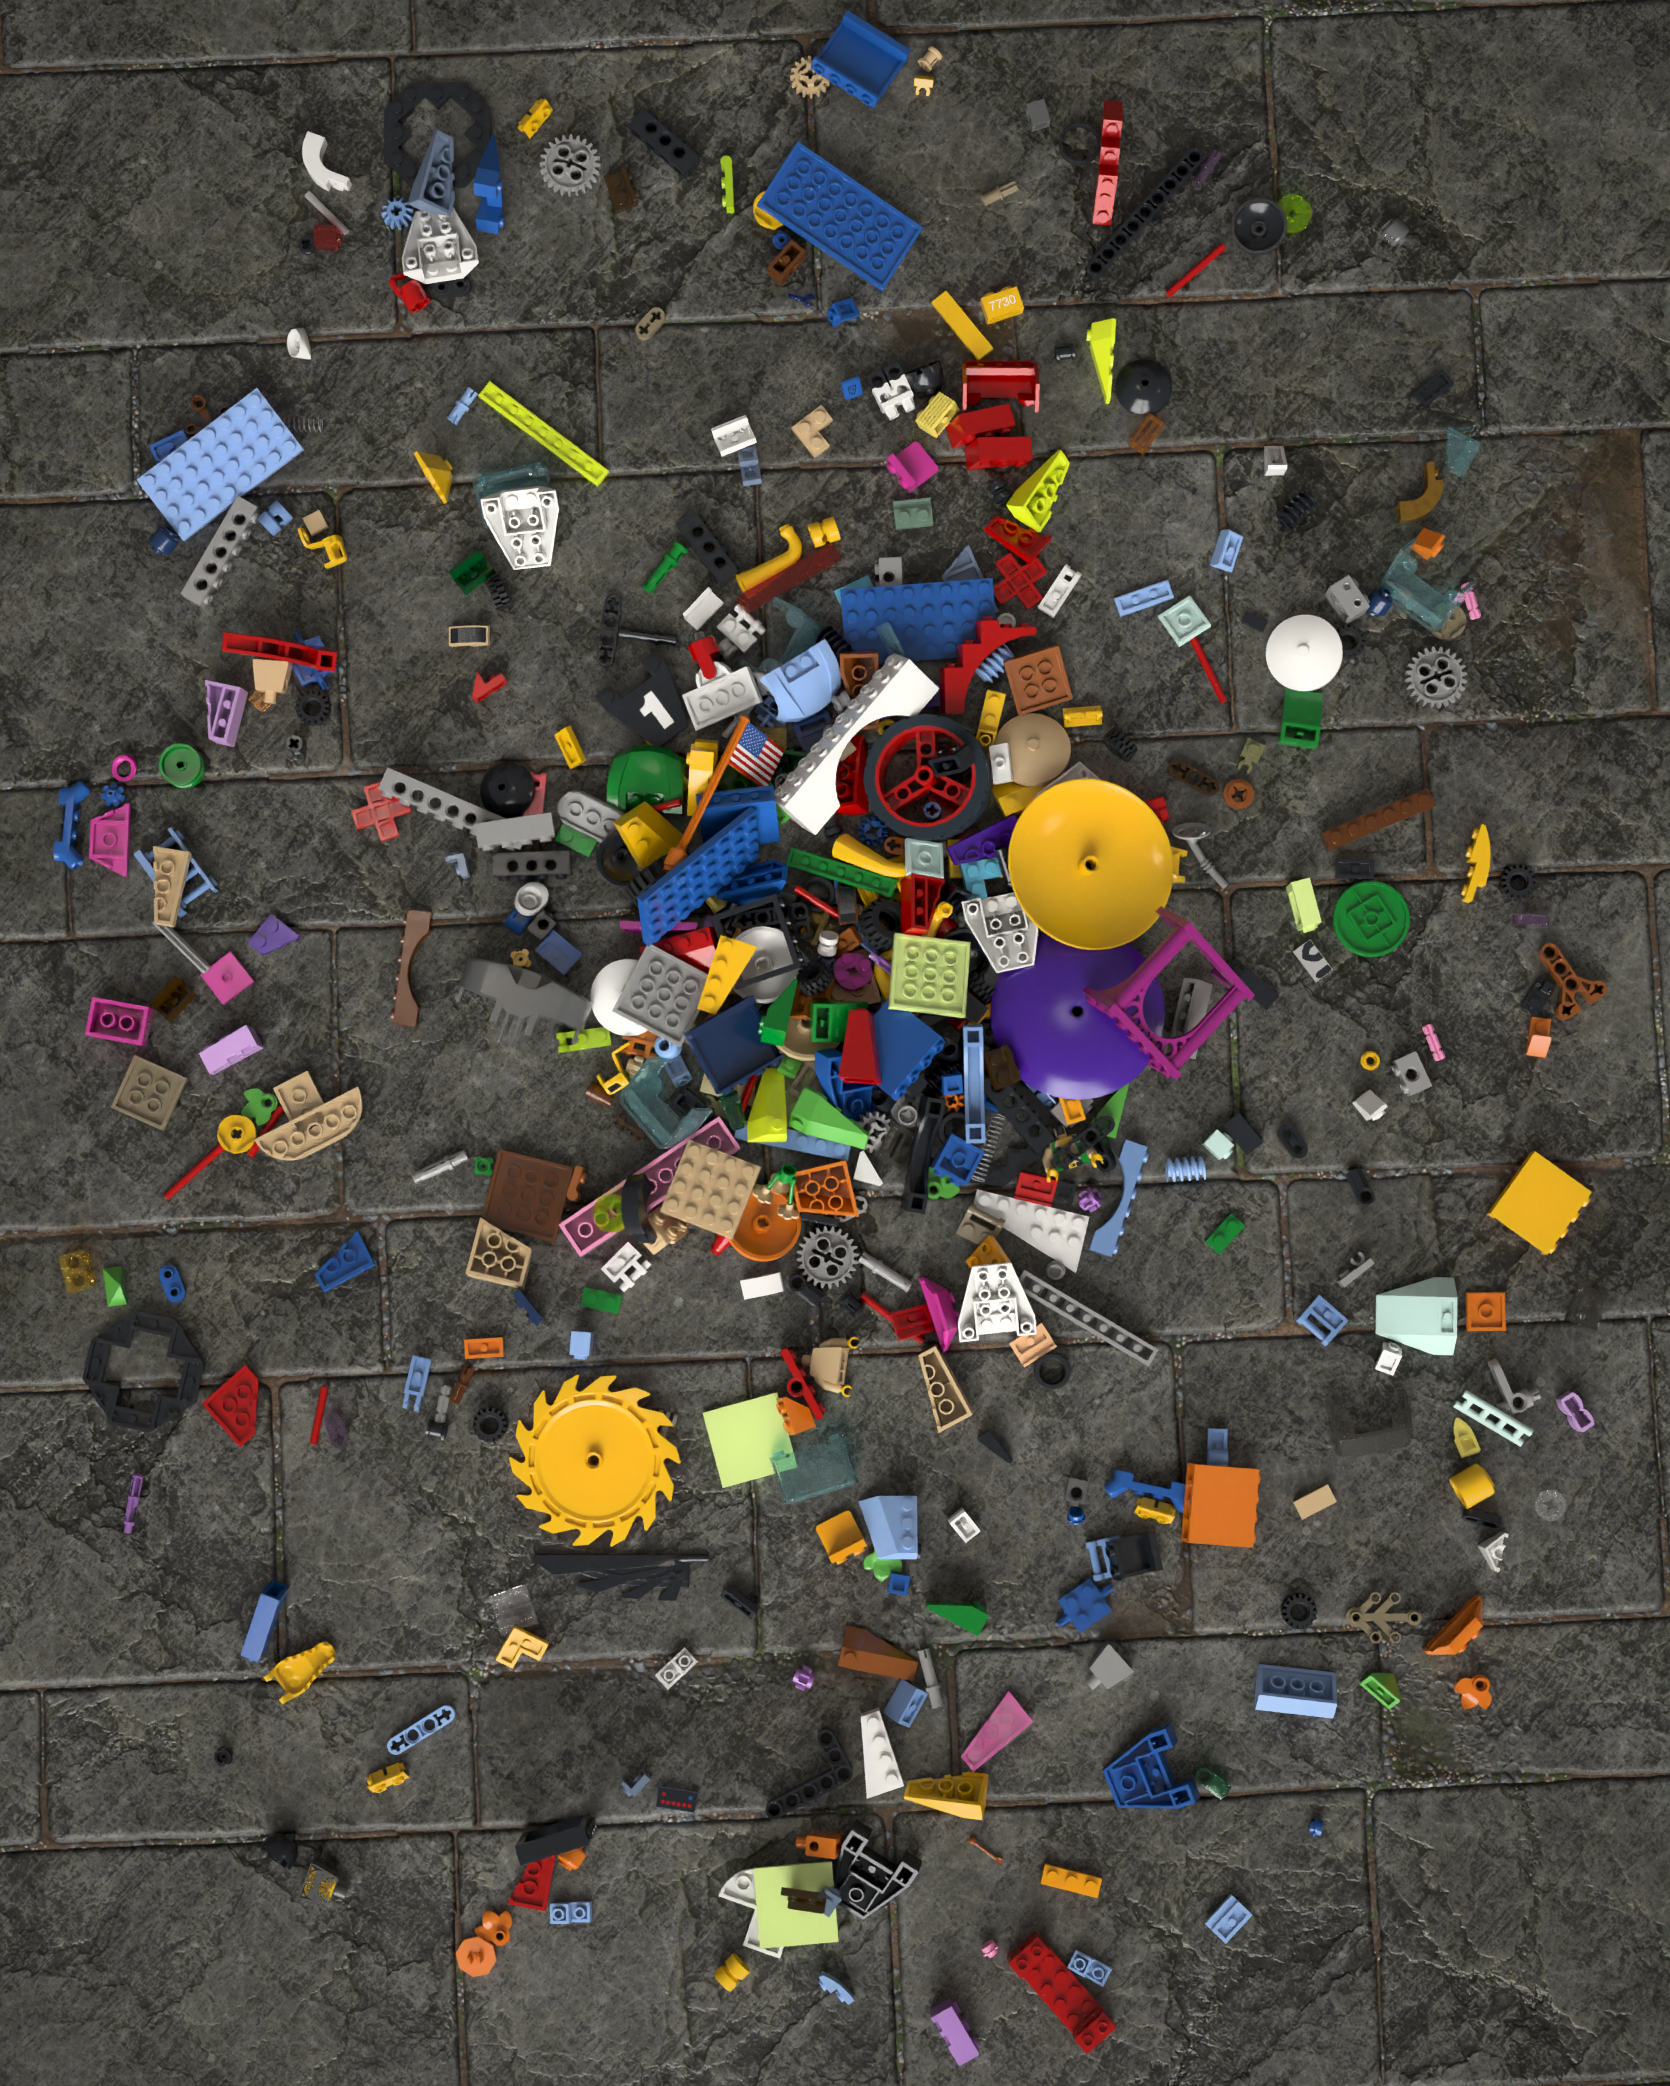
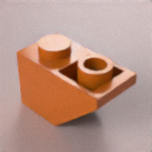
M1423 528L1409 548L1426 560L1431 556L1435 558L1445 545L1442 543L1445 536Z
M787 1397L776 1399L777 1410L779 1414H782L784 1419L783 1427L789 1433V1436L816 1427L808 1407Z

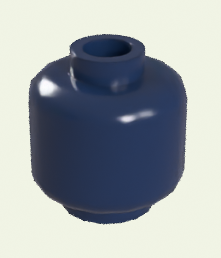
M168 526L164 528L159 527L150 538V543L153 546L152 550L158 555H162V553L166 555L171 554L179 543L178 534Z
M1385 588L1373 589L1368 596L1370 607L1367 612L1374 617L1384 616L1393 604L1391 592Z

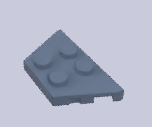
M969 545L964 548L941 576L943 582L983 579ZM994 602L995 614H997L999 611H998L997 606H996V604H995V602Z

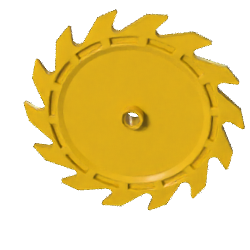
M576 1375L563 1383L553 1405L547 1403L546 1393L543 1390L534 1402L533 1429L531 1431L527 1430L523 1422L518 1420L516 1438L524 1453L525 1461L521 1463L512 1457H509L513 1474L532 1489L531 1495L517 1494L516 1497L526 1508L551 1515V1521L540 1525L539 1528L553 1534L579 1529L581 1534L575 1540L573 1546L589 1545L605 1531L612 1530L613 1537L610 1544L612 1547L626 1539L637 1516L643 1518L645 1531L649 1529L656 1519L657 1491H663L667 1499L672 1501L674 1483L664 1461L666 1458H669L680 1464L681 1460L677 1447L658 1432V1427L660 1425L673 1426L674 1424L664 1413L642 1408L638 1405L640 1399L650 1395L649 1392L637 1387L611 1392L609 1386L617 1378L616 1375L600 1376L581 1392L576 1388L579 1375ZM592 1455L599 1458L597 1466L591 1463Z

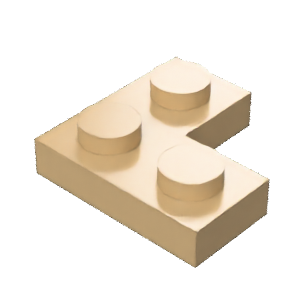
M820 405L792 427V431L814 458L830 447L819 432L833 422V419L823 406Z

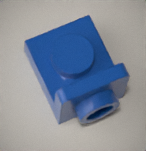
M852 298L835 302L827 310L828 319L834 328L838 327L841 322L855 319L860 315Z

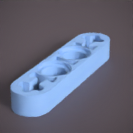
M443 1705L389 1740L387 1744L388 1751L394 1755L401 1754L447 1725L455 1718L456 1711L454 1707ZM443 1709L446 1711L450 1710V1719L447 1717L442 1718L440 1722L443 1724L440 1725L437 1717L444 1713ZM427 1719H432L435 1722L434 1729L428 1730L425 1727ZM414 1729L418 1732L419 1737L417 1740H411L408 1737L409 1730ZM401 1735H404L406 1742L400 1745V1750L397 1748L393 1749V1741H401L403 1739Z

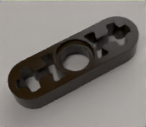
M1173 760L1168 766V774L1171 777L1206 796H1214L1219 790L1217 780L1181 760ZM1178 764L1180 765L1179 769L1181 771L1185 772L1186 769H1188L1189 771L1185 774V777L1183 779L1181 777L1183 773L1178 771L1175 774L1173 772L1174 769L1172 768V766H1176ZM1190 773L1198 775L1199 780L1197 783H1191L1188 780ZM1202 777L1206 779L1203 783L1209 785L1210 783L1214 784L1213 788L1215 789V791L1211 790L1210 792H1208L1207 786L1203 784L1201 788L1198 787V785L1202 781Z

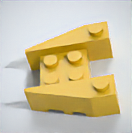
M696 739L695 744H691V753L687 752L686 764H690L687 816H693L697 808L696 794L705 792L716 769L719 741Z

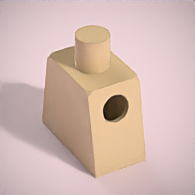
M253 659L255 689L259 692H265L264 703L276 704V693H286L293 663Z

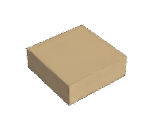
M320 510L302 518L311 536L329 528Z

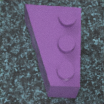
M948 1998L931 2008L930 2016L933 2023L935 2022L940 2030L939 2033L945 2039L957 2064L961 2066L980 2055L978 2048L981 2046L976 2036L972 2038L969 2033L971 2027L967 2020H962L959 2014L962 2011L956 2001L952 2002L951 1998Z

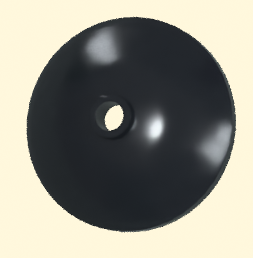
M1265 198L1246 201L1238 207L1231 220L1230 229L1233 241L1242 251L1251 255H1265L1276 250L1282 244L1287 234V218L1283 209L1277 203ZM1262 228L1263 231L1261 233H1257L1256 229Z
M1139 359L1128 363L1119 372L1116 379L1115 392L1118 401L1127 411L1136 415H1151L1160 411L1168 403L1172 392V382L1167 370L1162 365L1152 360ZM1141 382H1148V386H1143Z
M506 761L494 765L487 771L481 782L480 796L482 803L489 812L503 818H514L521 815L530 807L535 796V782L532 774L527 768L516 762ZM505 785V789L501 791V786Z
M618 830L613 831L603 839L596 855L599 872L612 884L627 886L630 880L642 870L638 867ZM622 852V856L618 858V853Z
M970 928L954 929L941 938L971 942L969 973L973 970L980 974L986 967L988 958Z

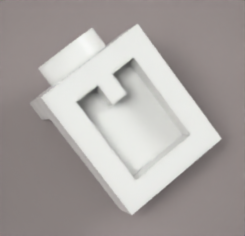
M1383 1342L1382 1351L1375 1364V1369L1393 1376L1401 1360L1402 1349L1395 1343Z

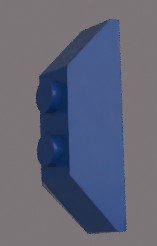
M777 860L748 866L741 874L731 879L728 885L721 887L717 891L716 897L742 906L774 894L780 895L787 881L788 866Z

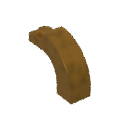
M1426 462L1423 467L1425 483L1423 496L1412 501H1399L1397 504L1398 525L1410 524L1423 519L1438 503L1443 491V480H1436L1438 479V468H1435L1434 462Z

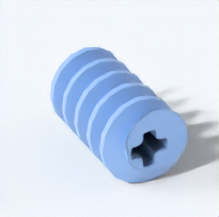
M1005 644L1002 645L1003 648H996L997 653L992 651L990 653L991 658L986 657V663L982 662L979 665L980 668L976 669L975 672L984 682L993 683L992 676L999 678L997 671L1005 672L1003 661L1014 658L1013 653Z
M1191 1156L1189 1162L1186 1157H1183L1181 1162L1176 1157L1174 1163L1171 1158H1167L1165 1164L1166 1182H1168L1169 1177H1172L1173 1182H1176L1177 1176H1179L1181 1181L1184 1180L1185 1176L1191 1181L1192 1175L1195 1176L1196 1180H1199L1200 1175L1206 1180V1167L1202 1156H1198L1197 1161Z

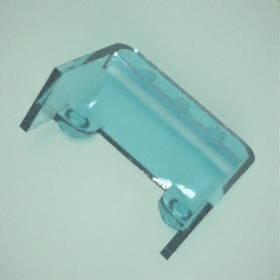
M1413 538L1400 549L1379 584V589L1385 588L1389 590L1392 594L1393 604L1429 631L1437 632L1461 606L1475 582L1472 580L1460 591L1450 589L1443 596L1415 575L1418 563L1414 557L1409 555L1417 539Z
M774 596L773 606L787 613V623L796 628L779 662L768 658L762 661L758 669L741 660L740 668L749 666L751 672L770 673L816 645L815 639L822 629L821 625L801 609Z
M648 1057L621 1092L620 1104L656 1147L668 1149L694 1134L713 1110L711 1108H693L680 1121L659 1097L664 1088V1082L658 1073L669 1059Z

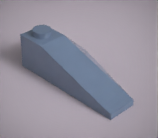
M435 130L412 186L408 201L409 205L423 212L446 216L451 215L455 201V191H453L455 176L452 173V162L454 161L453 137Z

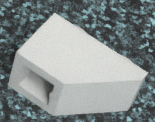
M1371 1090L1366 1091L1352 1102L1366 1121L1379 1119L1386 1113L1384 1109L1388 1107Z

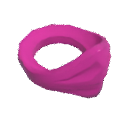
M122 754L113 761L112 773L118 781L127 782L136 774L137 763L132 755ZM124 760L131 763V773L127 777H121L117 771L119 764Z

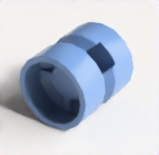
M277 500L269 506L268 512L264 511L257 517L259 522L272 536H275L281 530V525L286 526L293 519Z

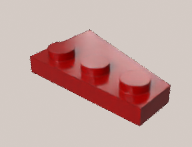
M998 516L984 530V532L1028 563L1052 539L1048 535L1044 537L1036 534V531L1033 529L1028 531L1020 528L1017 523Z

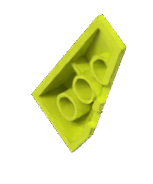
M1115 318L1092 323L1091 328L1087 329L1086 341H1090L1089 348L1105 404H1109L1111 399V369L1114 360L1112 351L1115 344L1116 330Z
M1058 450L1027 479L1006 504L1016 519L1036 532H1041L1050 519L1053 501L1056 502L1058 497L1056 495L1059 485L1063 484L1070 464L1062 450Z
M765 1068L766 1071L762 1075L747 1122V1142H786L787 1116L784 1075L777 1072L778 1068Z

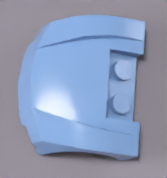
M826 639L794 659L766 674L760 681L772 693L777 703L778 716L775 719L783 722H799L815 715L831 702V697L835 696L841 687V674L837 659Z

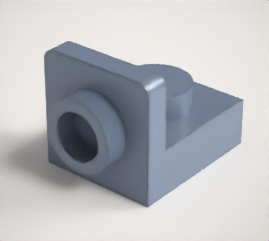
M456 851L449 853V857H445L447 863L458 862V864H455L457 875H461L463 879L471 878L467 858L464 853Z
M680 1054L673 1059L662 1062L676 1088L685 1086L693 1080Z
M647 1772L643 1775L639 1773L632 1781L635 1784L634 1786L624 1778L620 1783L623 1786L621 1789L628 1796L632 1794L635 1797L652 1776Z
M825 1885L821 1892L827 1894L824 1915L830 1917L838 1903L842 1901V1896L840 1895L841 1891L834 1886L829 1888Z

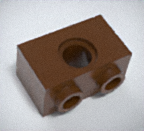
M791 239L767 267V274L779 285L783 286L806 259V251Z

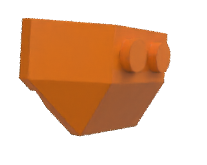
M1475 1594L1422 1650L1428 1655H1447L1463 1652L1468 1646L1466 1643L1471 1638L1475 1639L1481 1633L1480 1629L1483 1627L1482 1598Z

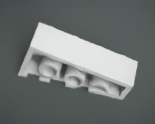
M876 1708L861 1713L867 1798L903 1787L904 1782L880 1709Z

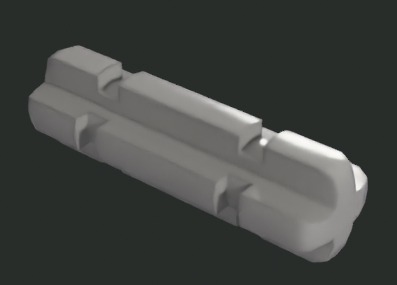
M441 1386V1395L438 1398L437 1413L434 1418L435 1422H445L451 1386Z

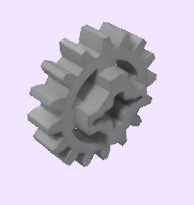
M874 1110L872 1113L866 1111V1116L860 1114L861 1120H855V1122L869 1133L868 1142H870L865 1149L861 1150L872 1153L873 1150L879 1152V1147L885 1149V1142H891L888 1137L893 1136V1133L889 1132L893 1128L892 1125L888 1124L891 1120L885 1118V1114ZM875 1120H879L881 1125L877 1124Z

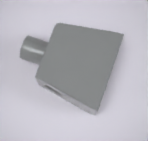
M1106 1642L1089 1664L1088 1668L1094 1674L1085 1682L1092 1690L1101 1682L1109 1689L1134 1671L1111 1645Z

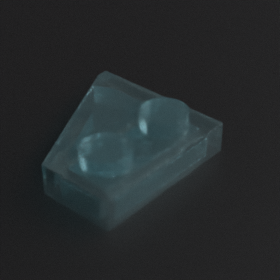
M1448 427L1446 430V470L1464 478L1481 443Z

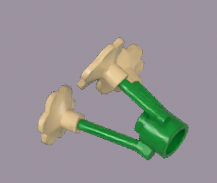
M784 1164L780 1171L770 1176L768 1184L761 1186L755 1184L752 1194L757 1197L760 1203L770 1204L773 1198L771 1189L778 1195L789 1192L788 1201L786 1204L779 1205L777 1214L783 1216L785 1220L799 1218L800 1212H798L797 1206L792 1202L794 1185L797 1180L794 1177L796 1168L791 1164Z

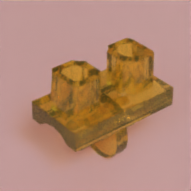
M813 912L814 924L819 926L814 937L806 940L811 943V946L817 947L820 932L826 931L824 928L830 914L826 912L824 914ZM829 924L827 930L833 931L834 925ZM806 928L803 936L807 934L808 928Z

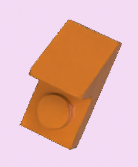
M1530 1018L1526 1055L1546 1057L1552 1037H1549L1551 1019Z

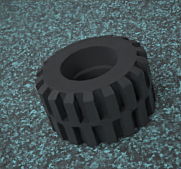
M889 897L885 899L879 898L860 914L858 918L860 920L858 927H861L859 933L863 934L864 937L862 939L864 941L867 940L869 946L874 945L875 949L878 950L880 948L886 950L893 947L894 933H901V904L899 905L896 899L891 901ZM879 917L884 918L888 922L890 931L882 927Z

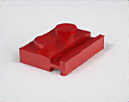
M1020 1170L1014 1199L1051 1207L1058 1181L1050 1177V1182H1047V1176Z
M927 1304L890 1314L898 1341L932 1333L936 1330L933 1326V1320Z

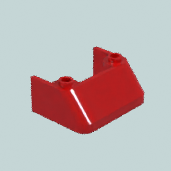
M970 360L962 363V412H966V406L977 405L981 398H1018V401L1024 406H1032L1034 404L1035 412H1039L1040 382L1038 364L1036 362Z

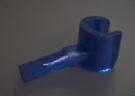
M793 294L788 295L790 299L803 302L806 308H810L813 305L807 303L806 299H815L812 294H808L805 297Z

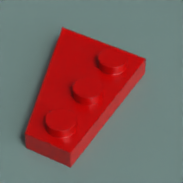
M556 1855L529 1863L507 1904L546 1911Z

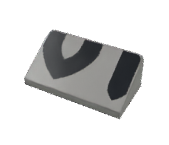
M1308 940L1293 951L1315 982L1333 970L1311 940Z

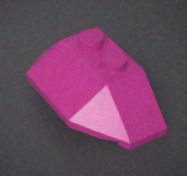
M920 1277L919 1281L942 1352H945L958 1329L959 1312L953 1309L952 1304L955 1303L952 1292L948 1293L944 1287L924 1277Z

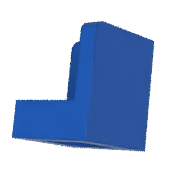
M952 1069V1074L941 1075L942 1085H939L938 1088L944 1096L963 1093L962 1074L957 1069Z

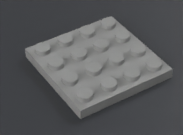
M652 944L649 947L646 945L612 1012L681 1047L686 1038L683 1033L691 1029L700 1012L697 1007L708 974Z

